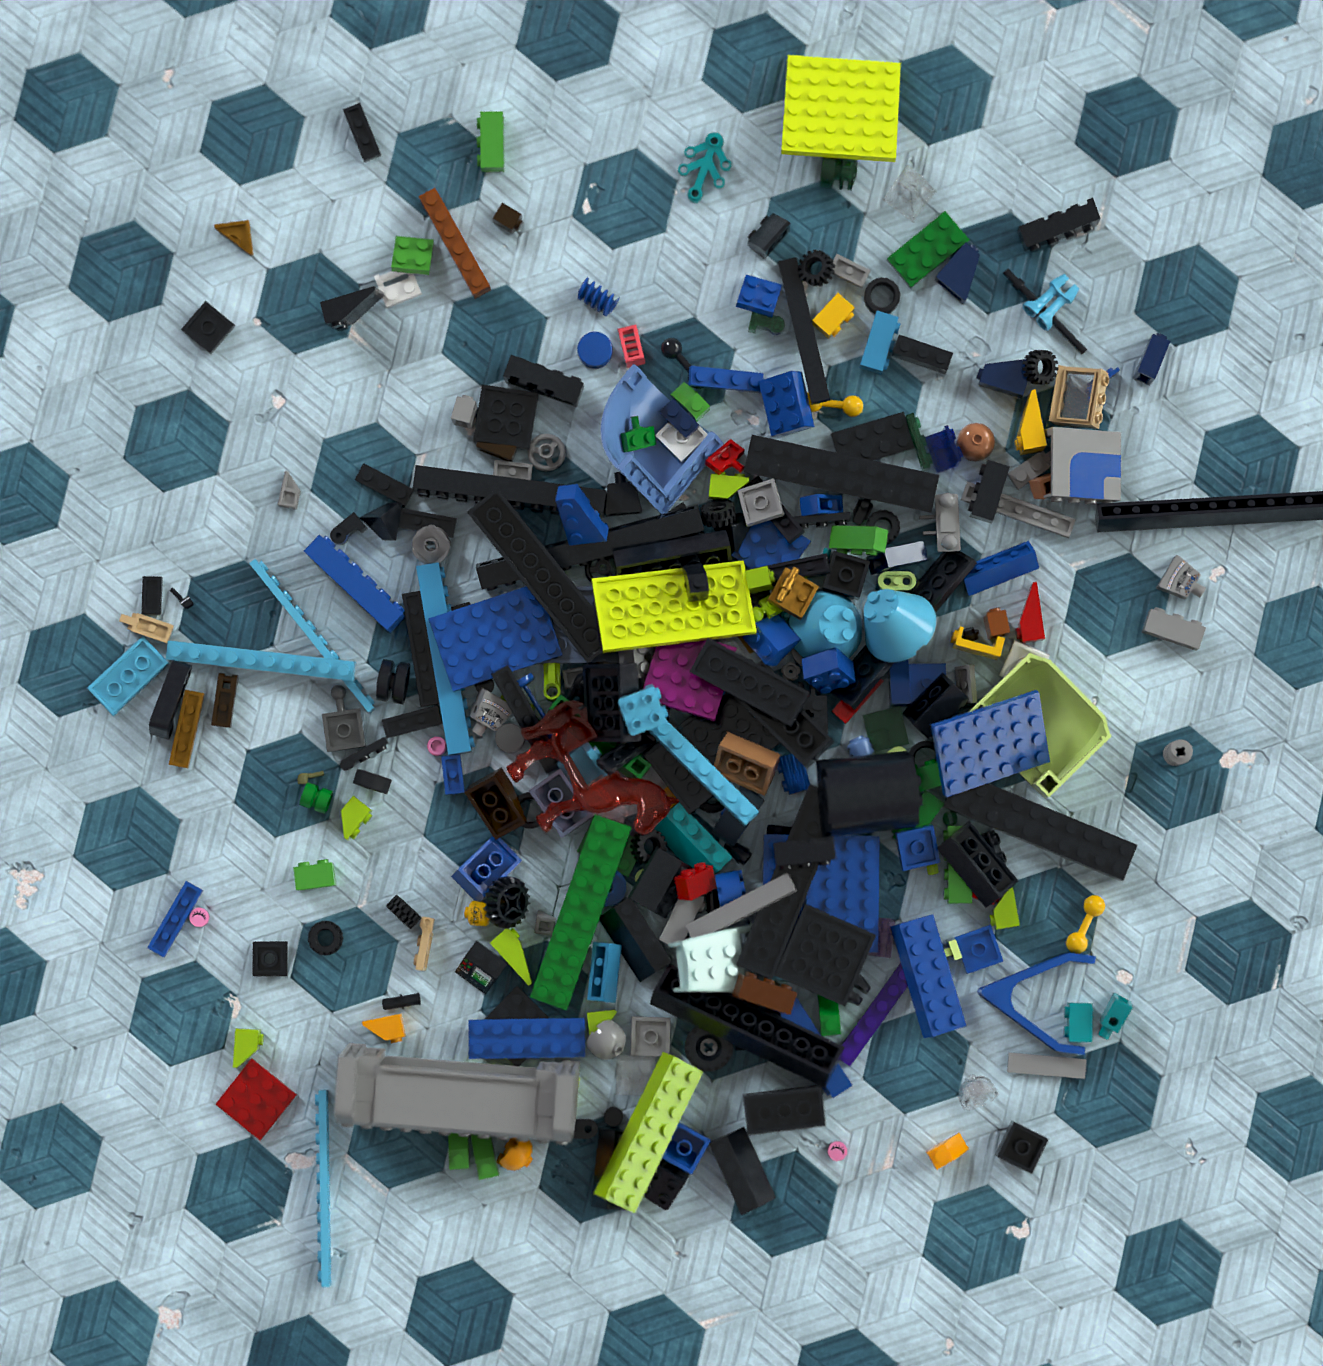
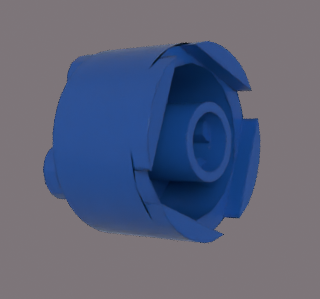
M741 870L715 874L720 907L745 895Z

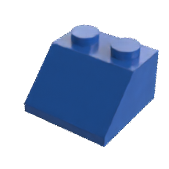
M780 614L770 619L766 617L755 623L756 634L742 637L765 665L775 667L801 641L800 637Z
M679 1122L662 1158L693 1174L711 1139Z

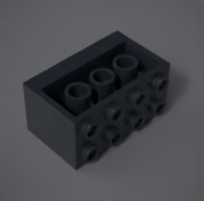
M819 1085L743 1094L748 1135L826 1126L822 1088Z

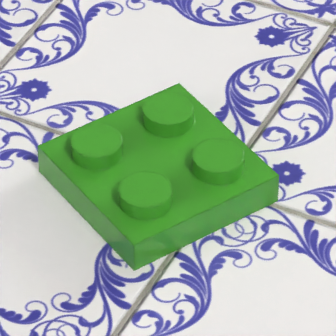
M396 236L391 272L429 275L434 239Z

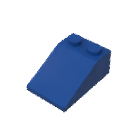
M492 836L451 877L474 901L480 902L486 897L484 893L489 892L488 886H492V881L498 880V877H506L522 860L501 838L495 840Z

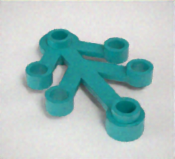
M717 132L708 134L705 142L695 147L688 146L685 148L684 154L688 159H692L697 153L707 150L704 157L689 164H681L678 167V173L681 176H687L689 172L700 168L694 187H691L687 193L688 200L692 203H698L702 199L703 193L701 188L708 170L714 180L715 188L722 189L725 186V180L719 175L712 160L714 153H716L720 161L722 171L726 172L731 169V161L726 158L722 150L724 139ZM715 138L718 140V143L712 144L711 140ZM693 150L694 153L693 155H688L686 152ZM724 162H727L729 164V167L724 168L722 164ZM682 167L687 168V172L682 173L680 169ZM721 180L723 184L718 186L716 181ZM697 191L699 195L694 197L691 193Z

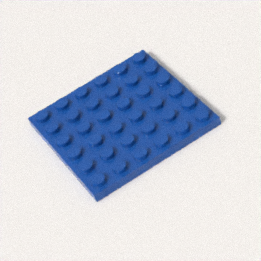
M763 834V885L770 882L776 867L773 843L786 842L788 835ZM834 836L836 860H830L831 864L818 866L802 908L804 904H807L875 934L876 937L869 952H878L880 836Z

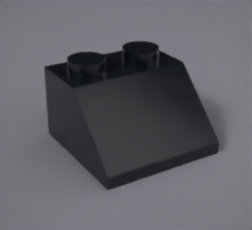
M774 213L770 216L766 215L760 222L762 226L757 231L754 229L747 237L749 239L748 246L765 260L789 233L791 223Z

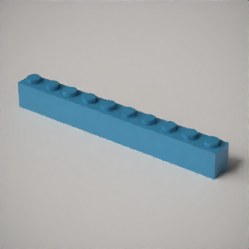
M439 562L416 566L448 755L472 752V747H475L473 736H469L468 729L472 728L470 717H466L465 712L468 709L467 698H463L462 691H465V688L452 691L428 618L452 611L451 605L446 602L449 592L447 585L444 586L443 578H446L445 569L440 567Z

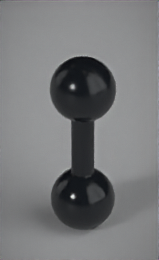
M676 338L665 339L661 345L663 356L668 359H676L689 373V367L692 365L681 354V342ZM691 386V387H693V388H695V389H702V388H704V387H694V386Z

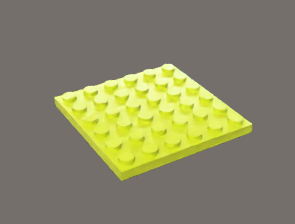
M788 55L781 154L896 162L901 63Z

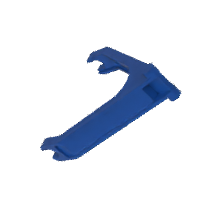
M1064 953L980 987L977 993L1052 1050L1085 1055V1047L1058 1043L1018 1013L1012 1005L1011 994L1013 988L1020 981L1069 961L1095 964L1096 956Z

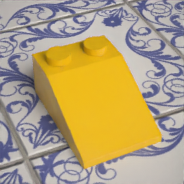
M1036 389L1031 390L1027 397L1017 437L1014 440L1016 451H1019L1020 455L1041 452L1047 446Z

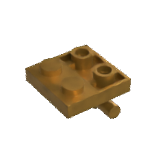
M786 567L767 602L801 620L819 586L800 576L798 568L793 567L790 570Z

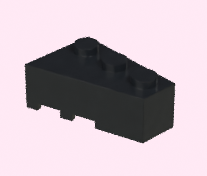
M834 836L773 843L775 866H780V870L792 869L793 864H799L800 868L811 867V862H819V866L831 864L830 860H836Z

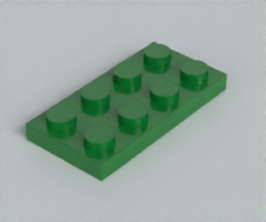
M944 211L890 255L887 261L905 283L912 288L958 251L965 243L969 242V238L948 213Z

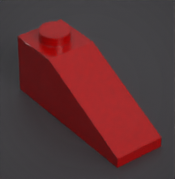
M1033 582L1030 586L1018 622V628H1015L1016 638L1020 639L1021 643L1043 641L1045 639L1037 582Z

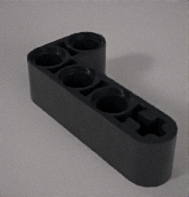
M176 660L172 661L150 718L149 731L151 735L170 739L174 729V717L191 675L192 665Z

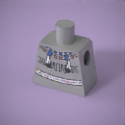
M1178 555L1173 558L1156 587L1158 590L1182 599H1186L1190 593L1201 597L1206 589L1197 583L1201 574Z
M481 687L470 712V716L477 721L472 731L480 736L483 735L487 727L496 732L512 714L507 702Z

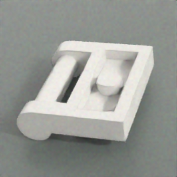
M388 272L383 275L378 274L374 276L379 290L384 293L382 298L386 308L422 295L413 273H408L409 278L384 287L383 282L406 273Z

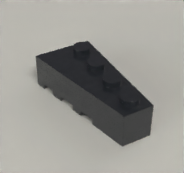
M1093 197L1087 199V204L1080 206L1077 203L1070 206V208L1065 210V213L1057 211L1050 214L1047 220L1041 217L1019 226L1017 232L1024 251L1030 250V252H1035L1045 244L1052 246L1059 243L1060 239L1066 238V240L1075 238L1077 233L1084 232V234L1094 231L1101 218Z
M514 355L510 356L503 375L505 383L539 393L542 396L577 407L584 389V383L578 377L565 376L561 371L554 369L552 371L541 364H534Z

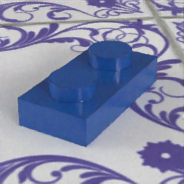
M461 755L442 756L445 795L464 793Z

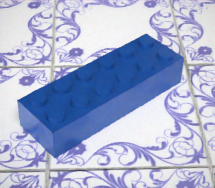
M319 534L304 552L391 634L406 618L403 614L405 610L396 601L394 603L390 602V595L382 588L378 590L376 582L370 576L364 577L362 575L364 571L355 562L350 564L348 562L350 558L341 549L338 551L334 549L336 545L327 536L323 538Z
M931 914L890 926L923 1038L934 1037L967 1026L934 915Z

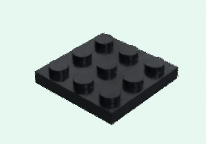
M482 384L473 441L512 445L519 449L530 450L539 393Z
M516 986L485 1019H546L549 1017ZM527 1058L508 1059L515 1066H520Z

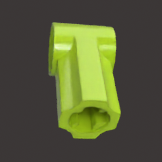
M560 663L543 664L544 696L548 701L555 702L559 695L562 694ZM550 688H556L558 693L556 696L550 697L547 695V691Z

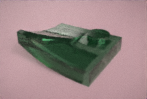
M901 706L862 715L867 737L871 740L875 752L909 744Z

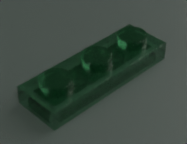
M914 413L907 414L905 417L921 470H930V464H933L930 453H926L924 447L927 446L925 436L920 435L919 428H921L919 418L915 417Z

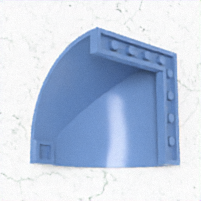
M633 364L617 383L606 403L601 421L602 444L612 464L657 512L664 514L669 511L706 466L705 460L724 443L714 432H708L700 426L708 435L683 463L657 438V445L624 452L621 433L627 432L632 428L630 417L639 416L640 427L654 426L655 435L668 423L659 411L670 400L648 380L639 367Z

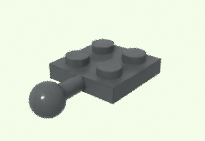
M341 685L334 686L331 689V696L336 700L337 712L322 714L327 752L366 747L361 709L345 710L343 698L346 696V689Z

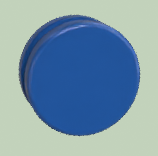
M589 332L578 343V357L582 364L588 368H602L612 358V343L603 333Z

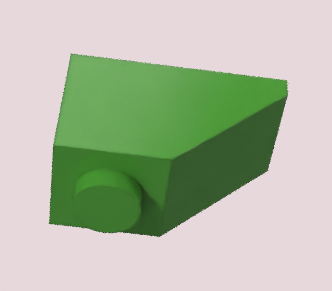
M685 382L670 394L696 422L710 411V405Z

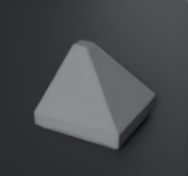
M538 911L534 933L552 936L556 918Z

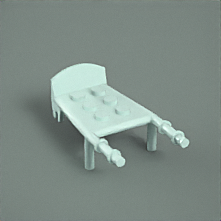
M753 923L746 926L724 928L717 932L669 943V947L676 946L680 987L674 988V992L733 993L739 973L745 975V968L736 965L742 951L741 934L749 933ZM773 979V981H775L774 985L781 987V984L786 985L785 980Z

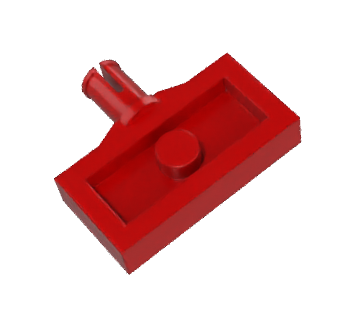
M730 439L705 460V465L718 475L730 467L735 468L741 473L745 466L737 460L744 455L745 449Z

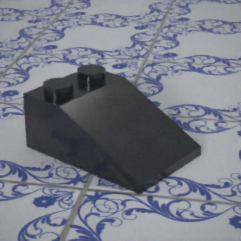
M373 286L320 302L325 324L335 330L337 329V331L348 329V326L353 325L384 297V293Z

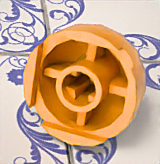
M511 1137L504 1146V1155L500 1152L496 1163L511 1171L520 1170L523 1166L527 1168L533 1160L531 1157L533 1152L531 1141H518L517 1138Z

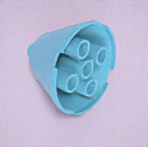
M890 589L869 593L864 606L865 643L871 654L884 662H900L917 654L916 651L928 644L935 631L936 614L932 605L925 598Z
M828 590L816 591L802 619L799 620L790 615L788 625L801 639L794 649L803 658L835 647L850 658L858 649L863 634L862 619L856 606L844 595Z

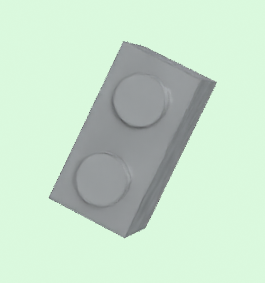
M467 395L457 396L451 415L454 425L472 429L478 409L476 401H473V397Z

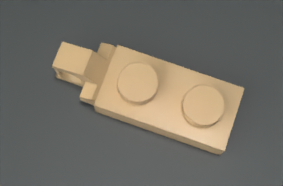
M133 613L131 617L121 614L119 620L122 623L128 624L127 629L164 643H168L174 625L139 613Z
M422 917L419 925L422 929V935L418 936L417 946H419V952L414 957L416 970H427L435 919L430 917Z

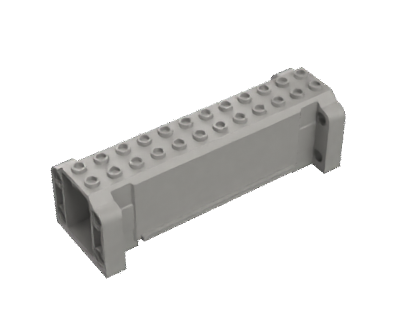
M349 1043L338 1056L334 1112L336 1123H341L343 1127L361 1125V1128L365 1129L378 1126L381 1130L400 1128V1131L411 1132L414 1129L419 1130L420 1133L439 1131L441 1135L458 1133L459 1136L468 1137L470 1134L478 1135L479 1138L497 1136V1139L508 1140L509 1137L517 1138L518 1141L536 1139L538 1143H548L549 1140L556 1141V1144L566 1145L572 1141L574 1135L580 1061L563 1060L562 1063L540 1061L538 1068L385 1056V1049L366 1047V1044Z

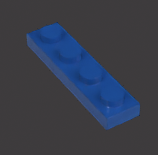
M690 366L688 386L761 393L759 381L763 380L764 373Z
M188 881L184 883L148 945V949L164 958L166 957L204 890Z

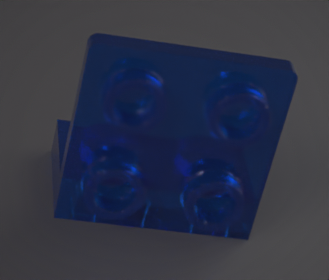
M948 425L944 426L942 431L924 437L937 474L959 466L963 457L960 447L955 445L956 435L954 430L949 429Z

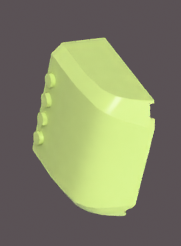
M1029 653L969 712L1034 690L1039 692L1050 762L1019 772V774L1046 799L1112 736L1109 732L1105 715L1051 660Z

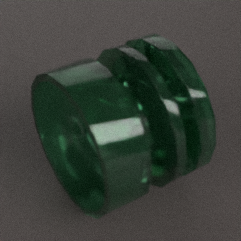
M823 157L820 187L832 189L836 180L839 182V190H842L843 181L847 182V190L852 191L853 184L856 181L858 161L855 159Z

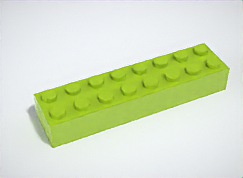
M662 1052L594 1194L635 1214L703 1071L675 1056Z

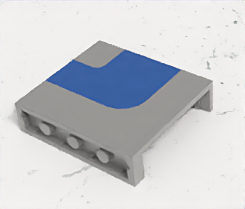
M1061 427L1044 429L1045 437L1051 438V493L1044 495V498L1051 499V502H1062V499L1068 500V503L1085 501V504L1089 505L1097 504V502L1113 503L1121 501V432Z

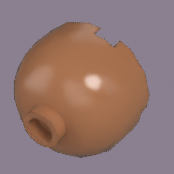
M972 423L962 428L958 434L956 444L959 453L965 459L977 462L984 460L991 454L994 449L995 439L989 427L980 423Z

